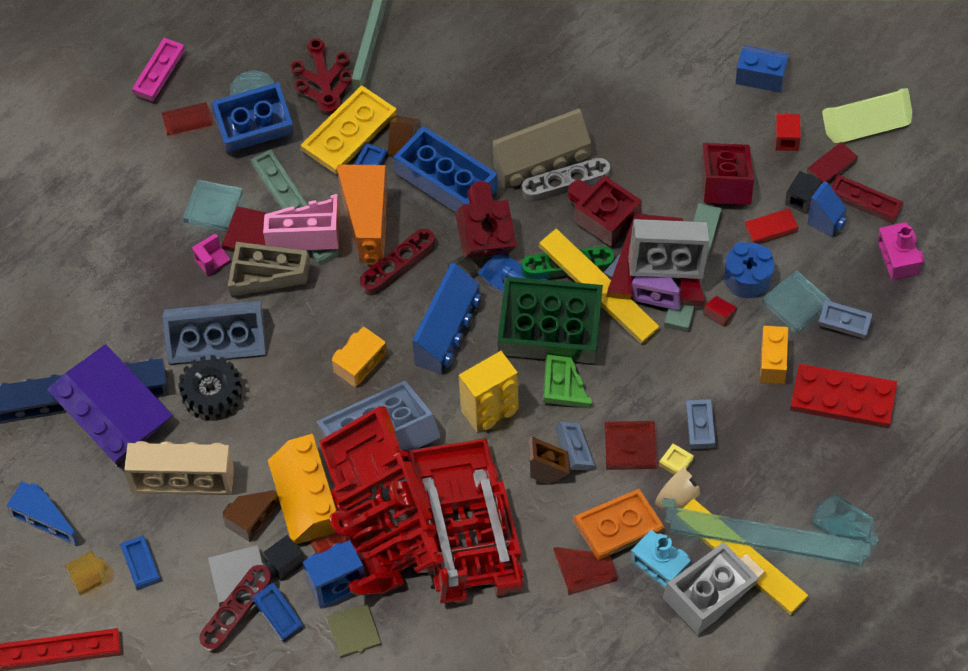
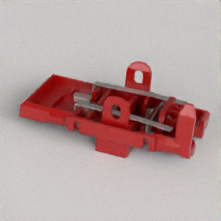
M487 438L408 450L407 462L411 461L416 477L422 479L431 502L429 511L435 521L431 522L429 520L427 524H434L436 530L433 531L439 554H442L444 559L443 563L428 572L429 575L434 574L433 581L436 592H439L440 604L455 601L456 603L466 602L467 594L465 589L479 585H494L496 596L522 590L523 573L520 562L517 561L520 560L521 550L504 482L497 481L499 477L496 465L492 461ZM469 508L470 512L478 510L484 511L475 512L472 514V518L466 519L463 509ZM453 510H458L461 518L460 521L454 522L453 518L443 519V516L453 515ZM475 530L478 545L472 546L469 531ZM464 532L467 547L461 548L459 547L457 534Z

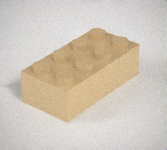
M144 441L127 444L125 473L132 493L232 495L234 466L229 445L222 443L201 445L195 442L186 444H173L171 442L149 444Z

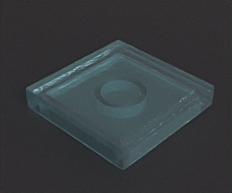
M197 180L183 216L184 223L227 231L235 209L239 206L243 195L242 188Z
M796 270L762 298V303L797 333L821 313L825 300H831Z

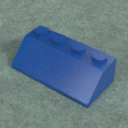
M451 262L412 340L415 366L441 375L445 367L451 365L453 351L462 342V332L465 327L468 328L473 317L472 312L474 308L479 307L482 300L479 284L456 263Z

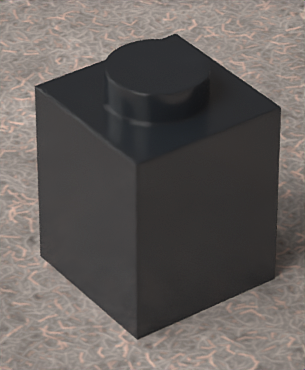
M799 171L786 192L785 205L807 214L810 209L811 197L820 187L821 180L812 174Z
M288 535L263 552L265 560L263 566L268 568L271 576L275 574L280 581L303 565V552Z

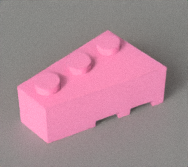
M331 195V199L318 203L316 200L310 201L308 206L295 209L292 206L265 214L263 234L266 246L299 250L339 249L340 208L338 195Z

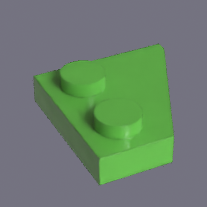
M547 355L545 359L543 402L590 408L592 400L590 397H587L583 389L584 383L580 375L576 373V367L572 358Z

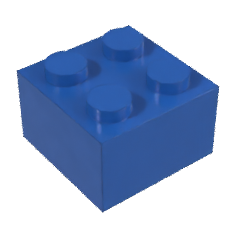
M350 540L345 543H337L329 550L321 554L315 553L303 561L307 585L320 609L353 594L350 591L349 584L356 579L365 577L363 564Z

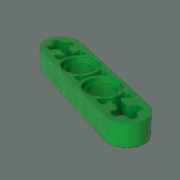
M600 246L579 249L589 260L592 257L593 264L601 271H606L613 263L614 253L608 247ZM546 253L529 255L522 261L521 273L525 278L543 279L568 275L561 268H552L549 263L553 260ZM599 256H603L607 260L604 262ZM530 264H533V267L536 268V270H531V268L528 266Z

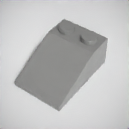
M723 542L669 581L666 585L663 599L698 635L717 621L759 578Z

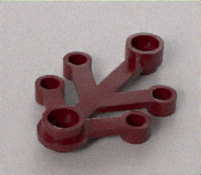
M314 38L307 44V51L309 57L315 61L317 74L305 69L301 61L292 62L290 66L292 75L304 78L295 82V91L299 95H305L317 101L318 108L323 113L333 114L340 107L339 97L348 86L352 85L353 72L349 70L341 72L343 68L349 66L350 58L346 52L338 53L336 55V63L327 73L323 58L326 54L325 43L318 38ZM341 72L340 82L331 91L330 84ZM306 80L321 87L322 93L310 88Z

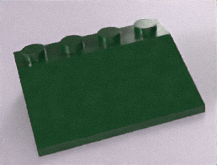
M505 276L497 339L498 352L502 351L505 356L546 359L547 355L570 357L573 362L596 364L603 285Z

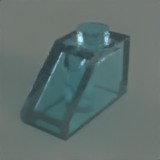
M834 493L817 503L811 524L830 537L868 541L875 519Z

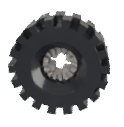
M210 355V360H206L205 356L200 357L201 361L198 363L194 359L190 362L191 368L185 366L183 369L184 374H180L179 377L180 383H178V388L187 412L190 411L191 415L195 418L199 414L200 420L206 421V417H210L211 421H216V416L219 415L221 419L226 418V412L228 411L232 414L235 411L234 405L239 406L241 403L240 398L243 395L237 368L234 369L232 362L229 361L227 363L226 358L220 357L218 361L216 355ZM213 386H215L214 392L211 391L210 393H207L206 388L211 389Z

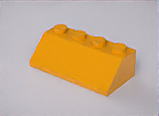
M313 434L288 440L268 460V464L289 536L295 544H300L336 533L330 522V515L336 511Z

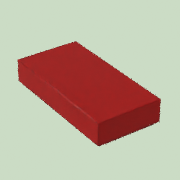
M790 208L746 221L744 225L751 242L756 244L798 232V225Z

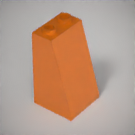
M337 165L340 193L359 262L374 265L384 257L388 201L385 165Z

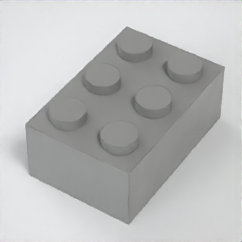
M634 219L628 255L630 276L703 279L709 246L707 222Z

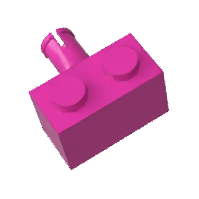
M907 222L879 228L877 243L891 280L919 275L921 265L924 264L923 253L916 247L915 232Z

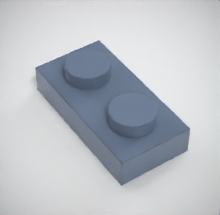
M825 300L818 325L865 339L872 313Z
M711 399L686 400L690 449L715 448Z
M559 422L555 426V430L562 449L568 451L569 469L589 471L595 465L580 424Z

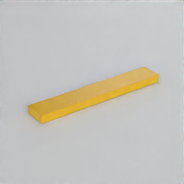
M557 228L539 243L538 247L576 283L603 285L601 307L640 344L644 343L659 329V325L631 299L606 297L611 280Z
M692 499L676 514V519L712 550L724 542L740 559L747 554L765 571V574L754 586L790 616L808 599V594L695 499Z

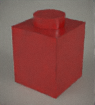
M776 114L775 151H799L801 139L800 114Z

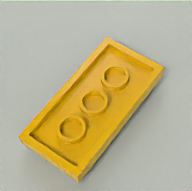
M361 85L300 145L301 151L334 174H337V165H347L364 148L365 144L369 143L397 115V109Z

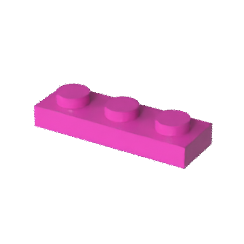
M163 38L133 86V95L154 102L185 51L184 45Z

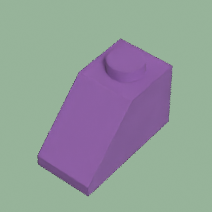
M635 276L632 282L633 301L675 310L680 309V289L671 277Z

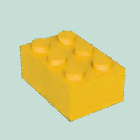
M502 351L459 374L461 412L477 433L483 429L488 430L492 428L497 421L504 417H511L519 409L518 372Z

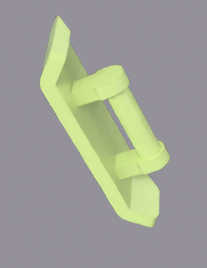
M908 88L847 105L824 109L822 114L826 135L833 143H840L909 125L912 120V106Z

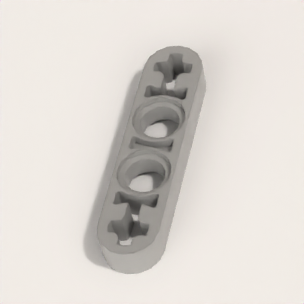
M595 158L527 178L522 183V196L527 201H538L568 192L569 185L576 181L571 178L573 173H581L584 176L581 180L589 186L596 184L604 175L609 178L610 164L603 158ZM596 168H600L601 170H603V172L599 173V171L596 170ZM552 179H558L561 181V184L553 187L548 182ZM529 187H533V189L536 191L532 192V190L529 189Z

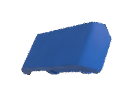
M503 253L493 255L479 271V276L483 281L502 294L505 276L525 278L521 273L522 264Z

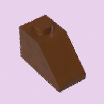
M529 438L530 478L549 485L570 474L568 451L537 438Z
M270 490L238 496L223 511L225 527L250 542L280 504L277 492Z

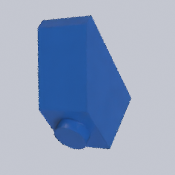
M823 181L811 197L807 224L833 237L836 231H841L847 222V218H845L846 206L830 185Z

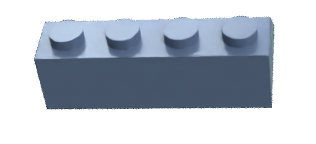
M261 301L164 310L162 318L168 364L191 362L194 359L201 361L200 357L205 356L206 360H210V355H216V359H220V357L237 358L266 355Z

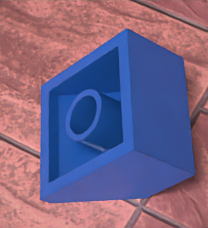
M744 45L737 65L735 84L781 93L790 53Z

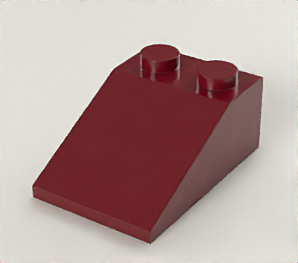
M702 143V191L704 203L713 205L726 203L736 206L751 205L754 176L750 146L744 144Z

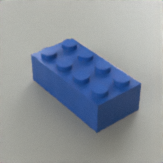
M424 126L393 157L396 174L454 212L462 205L470 204L467 192L475 182L485 181L489 183L492 195L498 190L496 172Z

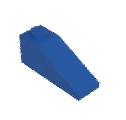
M22 481L6 505L10 516L76 546L78 540L74 530L46 495L43 488L37 484L31 483L29 485Z

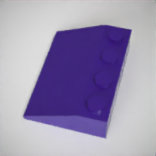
M107 344L67 371L47 389L50 395L116 466H119L126 459L128 443L145 442L173 416Z

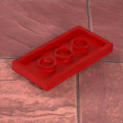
M799 364L790 411L889 429L897 381Z

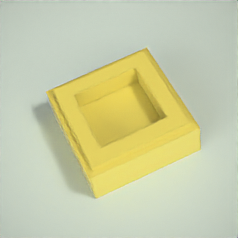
M672 444L659 461V466L675 475L682 467L687 470L694 460V455Z

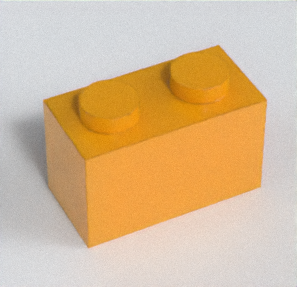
M363 326L358 333L355 332L351 335L348 343L342 349H338L332 357L333 372L356 388L387 355L386 342Z
M763 326L760 383L785 385L788 327Z

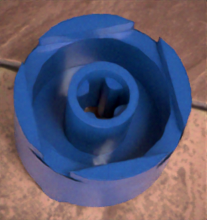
M738 242L734 245L726 257L723 275L724 283L729 287L730 292L741 298H755L769 289L774 271V259L771 250L756 243Z

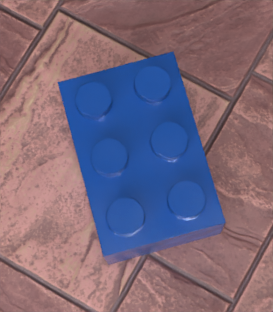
M279 82L211 101L213 114L226 153L293 134V123Z

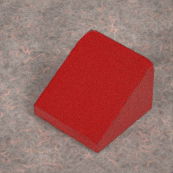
M715 296L704 306L703 315L725 326L737 307Z

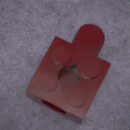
M605 175L593 187L582 180L573 181L568 187V200L575 204L574 222L610 247L630 228L635 213L641 214L642 200Z
M477 181L467 192L470 204L462 205L455 212L463 259L493 256L502 253L509 254L517 246L508 200L493 201L490 184L485 181Z

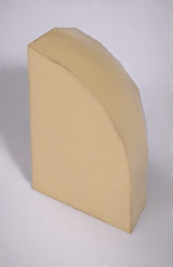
M682 467L662 488L656 498L655 505L671 511L683 509L692 499H696L701 494L699 486L695 487L689 481L692 475Z

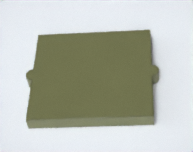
M367 604L352 609L345 608L342 612L327 616L340 658L355 653L362 654L364 650L381 645Z

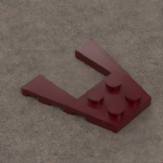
M636 213L633 220L683 221V218ZM633 221L609 284L606 297L631 299L632 276H630L628 255ZM680 278V304L703 306L705 299L700 280L697 278Z

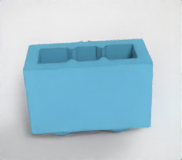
M650 530L631 550V562L666 589L669 581L690 567L691 560L683 550H677L671 545L672 541L670 538L667 539V535L656 534L653 530Z

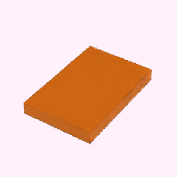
M640 489L573 516L575 526L597 560L639 543L650 530L660 534L665 529Z

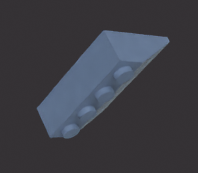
M406 381L317 421L324 437H327L378 406H386L396 431L395 435L400 450H414L429 445L441 438L433 413Z

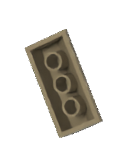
M580 109L493 141L494 169L505 189L518 186L527 178L561 169L575 162H582L591 156V141Z

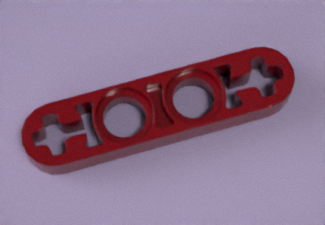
M419 229L360 276L361 291L366 295H375L433 250L435 247L434 233L429 229ZM420 239H423V240H427V239H428L429 242L426 243L425 241H423V242L420 243ZM403 251H410L413 253V256L409 259H403L400 257V254ZM386 265H392L395 267V270L391 273H385L382 271V268ZM369 281V282L372 283V282L375 281V285H372V284H368V285H367L366 282Z
M263 565L251 567L202 629L199 640L205 650H218L255 604L252 599L247 604H239L236 601L237 594L241 591H246L252 598L270 584L271 575L267 567ZM261 572H264L263 576L265 581L262 582L259 580L255 584L254 588L258 591L254 593V591L249 586L245 585V583L248 582L251 586L255 581V577L253 574H260ZM226 611H230L235 615L234 622L229 625H224L220 621L221 614ZM217 623L220 629L226 632L222 634L219 631L216 634L217 643L211 642L208 645L206 644L207 639L205 636L207 634H214L217 629L213 624Z

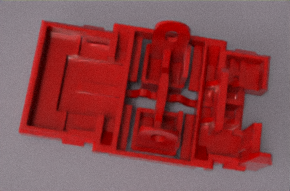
M378 406L318 441L332 482L335 485V488L331 490V494L337 511L330 515L331 525L338 535L347 536L348 541L350 540L363 567L366 569L367 577L356 579L349 584L350 591L356 596L383 595L392 589L404 585L400 571L414 563L418 565L414 570L417 573L429 572L444 562L434 539L433 531L436 530L434 524H427V521L432 519L429 511L431 502L422 479L416 477L411 461H403L404 458L408 457V453L399 448L400 446L395 435L396 431L386 406ZM382 483L384 488L390 486L389 495L391 500L387 502L381 496L382 487L380 484ZM376 487V499H370L360 504L359 506L351 510H348L349 508L373 496L372 489ZM394 508L396 514L392 515L393 518L405 519L398 523V528L390 520L389 511ZM338 520H341L343 527L339 525Z

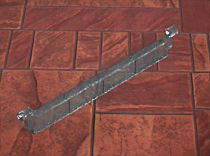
M664 497L662 499L661 507L667 508L665 522L671 523L670 532L861 566L862 558L868 559L870 545H877L878 536L865 534L864 541L675 508V499Z

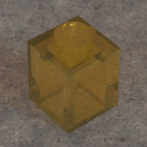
M93 551L65 564L67 573L80 596L107 582L104 572L108 568L102 557L96 558Z

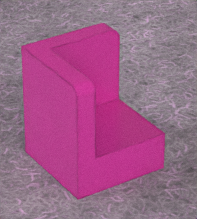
M213 234L192 247L194 260L207 276L231 262L229 256L220 246L217 234Z

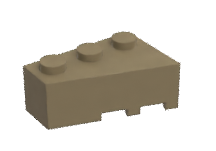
M236 242L227 286L231 297L306 284L311 262L308 251Z

